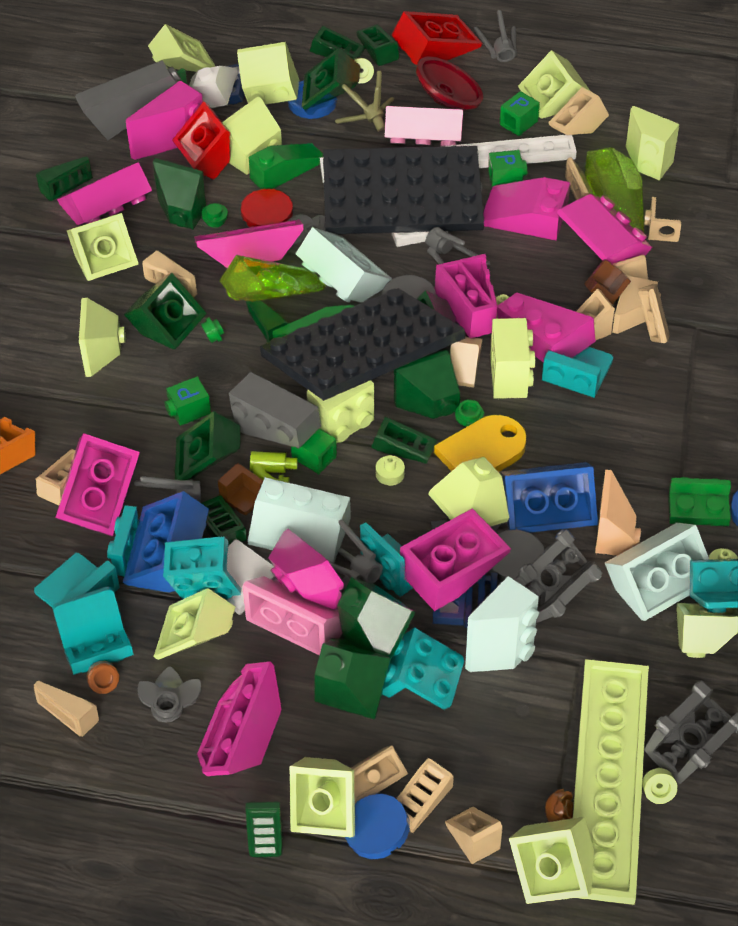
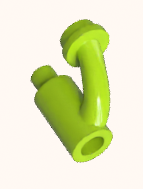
M251 451L250 471L263 481L266 477L290 483L289 477L279 475V479H276L267 472L286 473V469H297L298 458L287 457V453Z

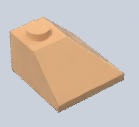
M605 470L595 553L618 556L640 543L641 528H635L636 514L612 470Z

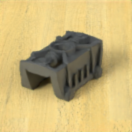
M567 529L560 530L556 534V541L547 546L545 552L534 562L524 564L515 577V581L522 586L532 581L527 589L537 596L541 595L540 606L537 608L539 615L536 623L551 617L562 616L566 610L565 605L589 582H596L602 575L598 565L594 561L587 562L586 558L573 544L575 537ZM562 552V554H561V559H562V560L560 561V560L556 559V560L553 562V559H554L559 553ZM578 562L581 565L572 576L562 575L566 571V564ZM543 570L548 571L552 575L553 582L550 587L544 585L541 581Z
M702 680L692 687V694L669 716H661L656 721V730L644 749L660 768L670 771L675 781L679 784L687 779L698 767L700 769L706 768L711 763V755L734 732L738 734V712L731 718L715 701L709 698L713 690ZM704 704L708 708L705 720L699 719L695 723V712ZM721 722L725 724L716 734H708L711 731L710 725L716 726ZM686 732L694 734L698 738V745L687 743L683 734ZM662 743L673 744L671 746L672 753L665 752L661 755L655 750ZM687 755L688 762L678 773L675 768L677 758L682 759Z

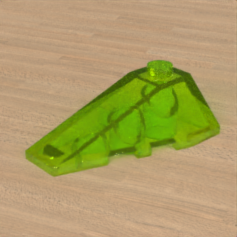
M612 147L588 151L585 176L594 195L598 197L604 195L615 203L613 208L617 212L620 211L628 216L631 220L629 224L644 233L642 177L635 163Z
M240 255L234 257L220 279V282L227 290V295L237 301H259L323 291L326 287L319 280L315 272L306 268Z

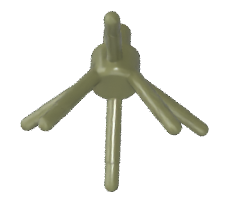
M380 70L377 71L374 102L370 105H367L346 84L342 85V88L364 109V114L336 119V124L367 119L369 123H374L378 132L385 129V123L382 119L384 116L383 111L386 109V106H389L394 101V98L390 97L381 105L382 72Z

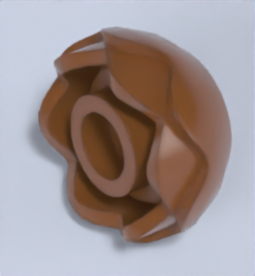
M559 789L549 796L545 806L548 822L572 819L574 803L572 802L573 794L571 792Z

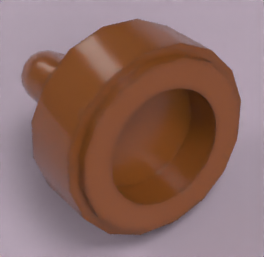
M98 661L89 667L86 679L94 692L107 694L117 687L119 674L112 663Z

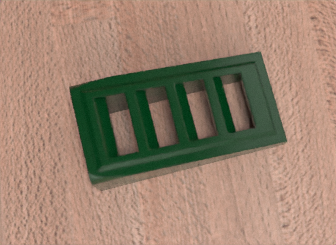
M378 24L356 32L357 37L378 66L399 59L397 42Z
M322 26L312 41L310 52L328 57L340 48L355 60L360 58L365 50V46Z
M87 156L36 173L39 190L49 201H53L93 178L90 160Z
M251 292L245 294L248 313L267 342H270L273 339V331L288 323Z
M385 416L371 448L383 453L427 464L437 439ZM408 441L414 443L412 447L407 445ZM420 444L425 445L423 452L418 450Z
M221 495L201 503L209 510L219 506V508L208 512L206 530L211 538L225 536L228 540V546L236 539L240 542L247 540L244 525ZM223 512V514L220 515V516H218V517H215V518H213V519L210 518V517H212V516H215V515H217V514ZM227 519L226 522H224V523H222V524H219V525H217V526L215 525V524H217V523H219V522L224 521V520ZM230 526L232 527V528H230V529H228V530H225V531L221 532V530H223V529H225V528H228V527H230Z
M247 802L245 810L249 855L251 857L281 856L283 832L280 802Z

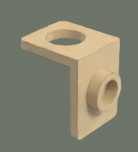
M652 197L650 210H645L644 226H649L648 240L678 242L681 221L655 218L656 197ZM664 226H670L675 231L672 234H662L659 229Z

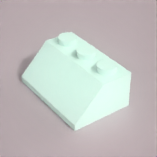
M311 228L296 252V255L303 260L302 265L312 272H317L320 275L319 280L329 287H334L337 290L336 295L346 302L354 300L362 303L383 290L385 285L392 280L389 275L343 236L317 228Z
M265 477L255 500L248 545L273 550L282 533L290 529L329 562L334 563L345 535V531L338 522L339 520H344L348 525L351 519L350 497Z
M675 523L605 562L615 590L638 617L645 621L689 596L690 560H709L696 525Z
M508 576L468 617L465 669L469 672L514 669L522 660L524 662L527 661L535 650L534 637L537 633L535 627L536 619L539 615L537 610L539 596Z

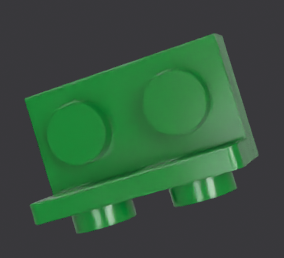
M672 478L668 493L669 524L729 526L731 481L717 478Z

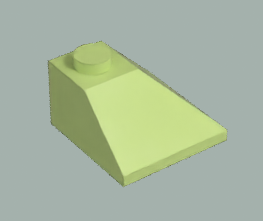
M167 24L162 27L148 45L155 62L163 60L167 66H173L174 69L179 70L183 68L187 71L197 72L206 67H216L199 40Z
M122 213L67 230L75 257L87 281L138 265Z
M82 298L79 344L86 377H91L120 355L121 343L126 342L125 327H120L118 315L89 298Z
M485 457L462 462L429 491L428 495L450 520L472 508L490 527L508 522L509 520L502 476Z
M209 588L170 605L154 657L159 660L228 633L233 624L232 617L235 606Z
M677 603L678 642L681 651L687 653L688 657L703 658L706 653L714 654L738 633V608H726L724 613H710L699 604Z
M304 757L291 765V832L354 837V770L334 759Z

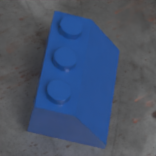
M583 462L500 471L509 512L508 530L518 529L531 533L598 525L594 469L589 463Z
M184 491L143 506L123 583L127 586L168 593L175 591L163 577L165 542L202 539L209 509Z

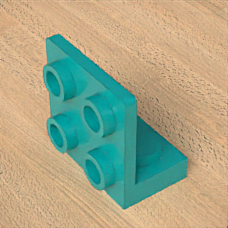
M366 522L360 525V540L370 551L376 554L375 560L383 566L380 576L382 584L388 590L392 589L399 597L403 596L413 587L405 580V559L399 554L400 547L402 546L389 534L381 537Z
M225 536L165 542L163 577L182 599L207 588L225 600L230 599L232 596L241 595V587L227 571L228 540Z
M75 553L38 584L34 591L38 597L53 608L54 604L104 587H111L115 592L120 586L116 567L109 561H106L98 568L80 553Z
M738 559L690 560V597L710 613H724L726 608H738Z

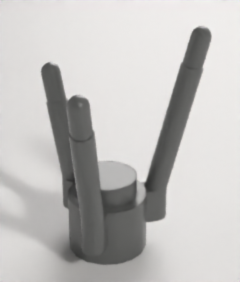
M498 10L497 15L501 37L496 39L494 48L478 27H474V31L489 50L491 58L497 57V60L500 62H508L517 56L516 27L513 26L511 28L510 40L506 34L502 11Z
M439 227L433 228L425 240L429 246L427 253L436 260L438 265L444 263L439 253L446 254L452 247L470 257L478 255L462 246L465 244L464 240L443 231ZM486 260V265L490 266V261Z
M141 476L140 480L134 481L135 486L177 489V493L184 491L201 503L200 480H175Z
M339 520V525L361 550L363 555L359 554L354 557L349 552L339 548L338 553L351 562L350 568L352 570L331 562L329 563L335 572L349 578L353 577L372 584L375 583L382 574L383 566L375 560L376 554L364 545L344 520Z

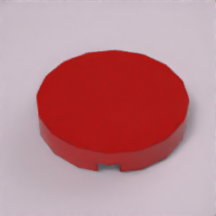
M275 189L253 191L241 203V217L247 222L249 227L287 222L293 215V204L289 196Z

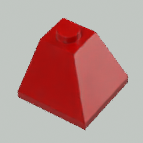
M204 101L172 141L193 169L203 171L205 176L215 180L230 162V132L208 103Z

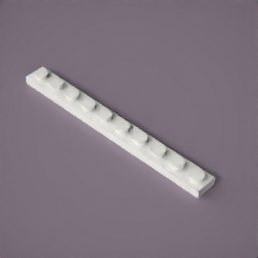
M572 135L451 145L477 146L479 168H488L490 152L520 150L521 158L526 160L527 164L568 160L570 157L576 159L577 153ZM322 157L320 158V169L322 175V182L324 183V168Z

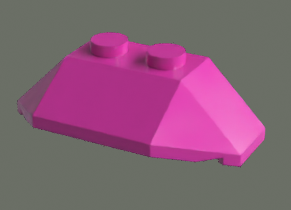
M298 219L194 236L198 248L228 269L233 268V271H242L248 269V265L259 264L261 267L274 265L275 261L281 260L304 228L302 222Z
M290 529L285 530L268 557L274 566L270 571L281 585L283 584L290 593L296 591L307 600L333 610L337 609V604L342 596L340 590L343 589L344 583L325 557Z
M271 662L246 664L241 670L242 675L232 682L220 698L197 753L202 766V773L206 776L234 774L262 763L282 710L275 669Z

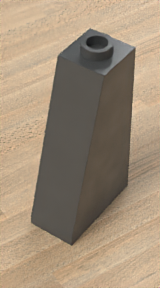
M163 60L80 92L75 97L83 113L108 141L127 128L126 119L172 87L181 78L173 66L168 68Z

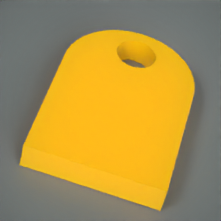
M491 415L481 418L434 446V454L451 472L462 462L485 457L500 472L523 456L526 448V433L523 427L514 419L502 415ZM510 431L513 432L515 436L505 437L502 435V433Z

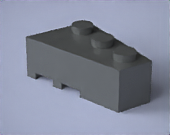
M252 372L229 392L234 423L240 425V433L300 448L321 427L317 406Z

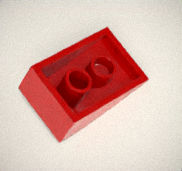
M403 11L392 33V37L397 41L398 46L411 58V62L415 65L424 57H437L448 61L482 46V42L461 18L453 14Z

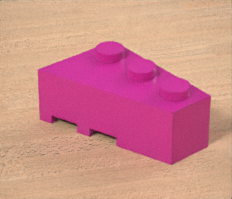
M486 254L436 265V294L448 301L456 321L465 329L468 337L474 338L492 333V319H496L497 302L493 285L490 282V272L486 265Z
M515 293L497 305L498 319L526 318L527 330L532 329L533 346H529V348L535 352V357L543 363L548 350L573 358L596 342L593 317L520 293Z

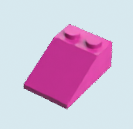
M179 81L126 119L131 158L136 160L178 148L172 139L203 103L202 94Z
M543 177L493 186L483 212L484 226L556 241L563 219L557 212L560 208L568 205L570 182Z
M83 433L75 450L55 518L113 536L116 518L120 515L140 452Z
M472 508L400 547L399 554L405 559V580L436 611L459 598L508 555L511 548Z

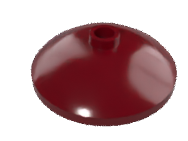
M424 57L416 65V74L420 84L436 103L453 109L470 110L479 107L483 101V92L478 83L468 73L453 63L437 57Z

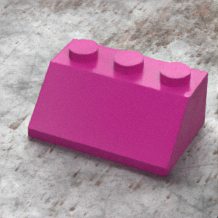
M139 162L57 200L77 225L89 224L101 220L100 215L106 212L112 216L123 211L122 205L131 201L132 205L144 201L146 199L145 194L151 192L152 189Z
M589 194L558 210L557 214L602 261L606 259L614 264L640 255L646 256L652 248L645 240L647 236L640 229L633 228L629 224L631 222L630 218L620 211L617 212L613 208L615 203L604 195L598 197Z

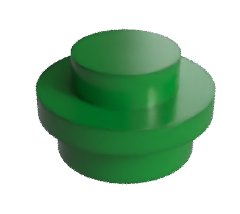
M209 204L202 210V219L210 227L222 226L228 217L227 208L221 204Z
M210 317L205 318L206 322L202 323L201 326L211 344L215 341L221 342L222 338L220 335L224 334L220 323L217 319L212 321Z
M474 400L462 401L455 411L457 422L463 426H469L484 417L482 407Z

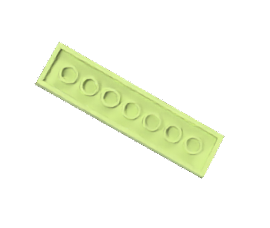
M585 659L572 819L585 817L594 853L591 894L575 898L635 904L649 666Z

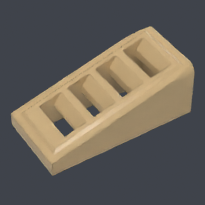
M156 250L143 261L144 277L148 281L157 284L168 274L173 273L192 297L197 295L195 276L161 252Z
M74 449L69 450L36 478L37 495L59 505L71 466L70 463L75 454Z
M40 681L34 684L37 703L77 735L83 737L99 721L97 707L93 703Z
M430 758L421 765L397 797V800L403 806L405 805L416 813L414 818L407 813L410 819V832L412 833L415 832L453 788V775ZM420 787H425L426 789L431 791L432 794H427L426 792L421 790ZM414 796L422 803H424V805L420 806L410 798Z

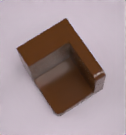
M604 259L584 285L591 293H594L597 289L601 290L613 305L630 284L631 280L624 272Z
M237 463L218 480L219 495L238 512L248 515L254 509L255 500L263 480Z

